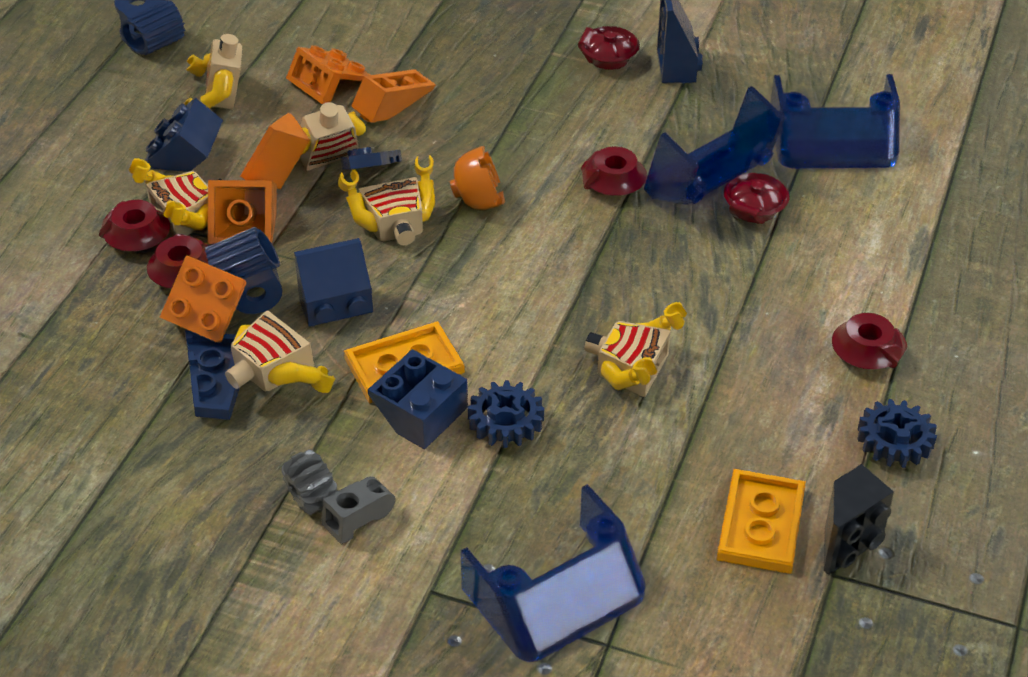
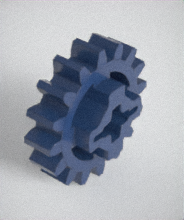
M505 380L503 386H498L495 382H491L490 390L480 387L479 396L472 395L470 398L471 405L468 406L470 430H477V438L479 440L489 437V445L491 446L496 441H502L503 448H507L509 441H514L517 446H521L523 437L532 441L534 439V431L541 432L542 422L544 421L542 397H535V389L533 388L524 391L522 382H519L515 387L510 386L509 380Z
M888 399L887 406H883L877 401L874 403L873 409L866 407L863 417H860L857 440L864 443L862 449L864 452H874L873 460L877 461L882 457L885 458L887 466H891L893 461H899L900 466L906 468L908 460L915 465H919L921 457L926 459L930 457L931 449H934L937 435H935L937 426L930 423L931 415H920L921 407L917 405L912 409L908 408L907 401L905 400L900 405H895L892 399Z

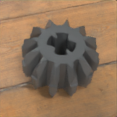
M310 449L293 455L282 466L283 480L287 484L288 491L293 496V500L298 503L299 508L309 515L316 512L320 513L322 511L323 498L337 492V484L333 480V474L327 468V464L322 461L320 455Z

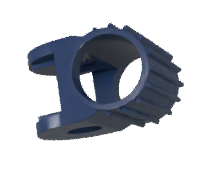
M171 0L114 1L115 9L121 21V39L137 54H144L146 56L185 36V23L176 5ZM134 1H144L141 5H131Z
M253 227L206 247L205 252L209 265L246 280V286L236 307L238 311L256 314L270 310L277 305L283 293L277 268L280 267V261L272 243L260 229ZM254 287H261L265 290L258 297L246 295L247 291Z

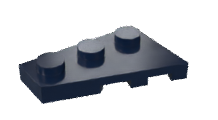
M371 147L347 150L348 157L341 158L342 170L402 161L400 149L372 153Z
M185 330L195 416L230 420L240 388L235 389L228 382L225 372L235 365L231 344L236 335L225 334L222 341L218 343L192 331Z

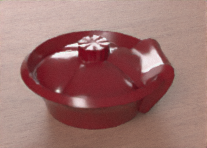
M603 26L592 29L586 27L578 42V47L589 63L601 69L616 70L627 65L629 59L639 51L640 42L633 33L624 28Z
M612 146L603 148L600 151L597 150L581 166L584 189H593L605 195L621 196L633 193L640 189L647 180L645 167L637 160L636 155L632 151L623 147Z
M746 173L736 176L724 188V197L730 205V213L735 218H741L747 222L764 224V222L772 219L777 212L787 206L790 199L789 191L781 181L762 173Z
M122 201L103 219L99 236L116 249L142 251L154 247L165 239L170 231V221L148 201Z
M175 234L174 237L162 241L148 261V276L156 284L172 289L186 255L209 264L205 252L206 247H208L207 243L183 234Z
M875 313L854 315L847 322L838 326L832 335V346L836 354L845 362L858 368H895L907 350V342L900 330L894 328L888 319Z

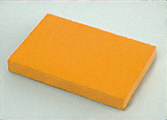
M438 321L344 350V359L369 404L373 403L368 395V389L412 349L459 375L465 373L463 361Z
M733 469L716 560L792 574L806 481Z

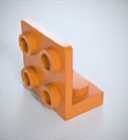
M312 45L310 48H297L286 79L321 104L331 103L340 79L362 81L364 76H369L370 74L364 71L365 66L348 60L345 52L335 48H331V51H326L323 48Z
M186 255L160 318L220 343L247 282L240 277Z

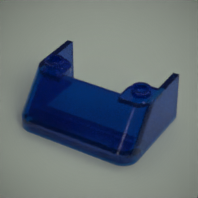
M886 74L884 90L870 97L869 107L811 108L809 99L799 92L784 93L780 75H774L769 116L780 164L792 169L889 168L897 164L900 152V99L892 74Z
M753 86L748 87L733 129L689 154L666 132L661 134L644 185V191L654 200L685 205L698 203L711 191L757 165L763 166L768 163L773 157V148L786 117Z
M588 484L581 489L580 527L586 532L587 539L593 548L532 580L522 568L514 565L501 566L488 573L467 547L460 550L461 589L515 656L523 661L536 662L638 606L645 597L646 582L623 522Z

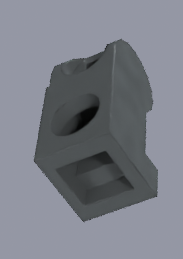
M370 476L361 481H356L323 498L322 526L342 545L353 539L356 529L372 520L384 518L395 505V496L375 477Z

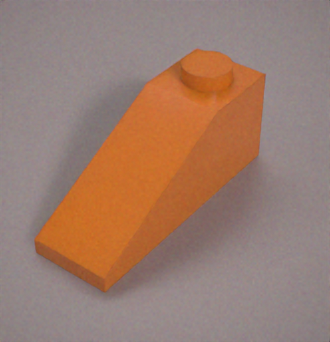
M415 69L364 76L351 107L358 111L360 117L365 121L375 123L389 120L434 90L436 84Z

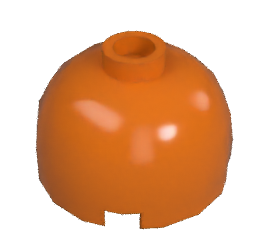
M484 145L463 154L455 164L453 169L454 179L450 181L455 198L462 197L466 205L477 210H487L503 205L505 203L503 191L497 193L496 190L500 179L488 151L485 152Z

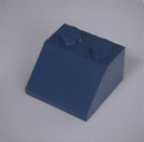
M359 238L294 252L299 301L309 327L373 312L372 288Z

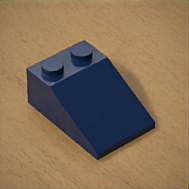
M660 0L656 50L662 83L696 82L697 71H702L703 60L702 54L699 53V37H694L692 24L679 0Z

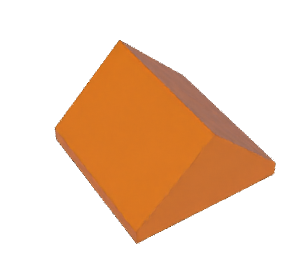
M287 113L268 127L240 175L241 178L244 180L273 181L277 184V189L282 188L310 141L293 115Z

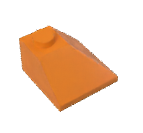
M208 180V244L218 243L253 227L260 229L270 242H273L277 216V184L275 182L262 180Z

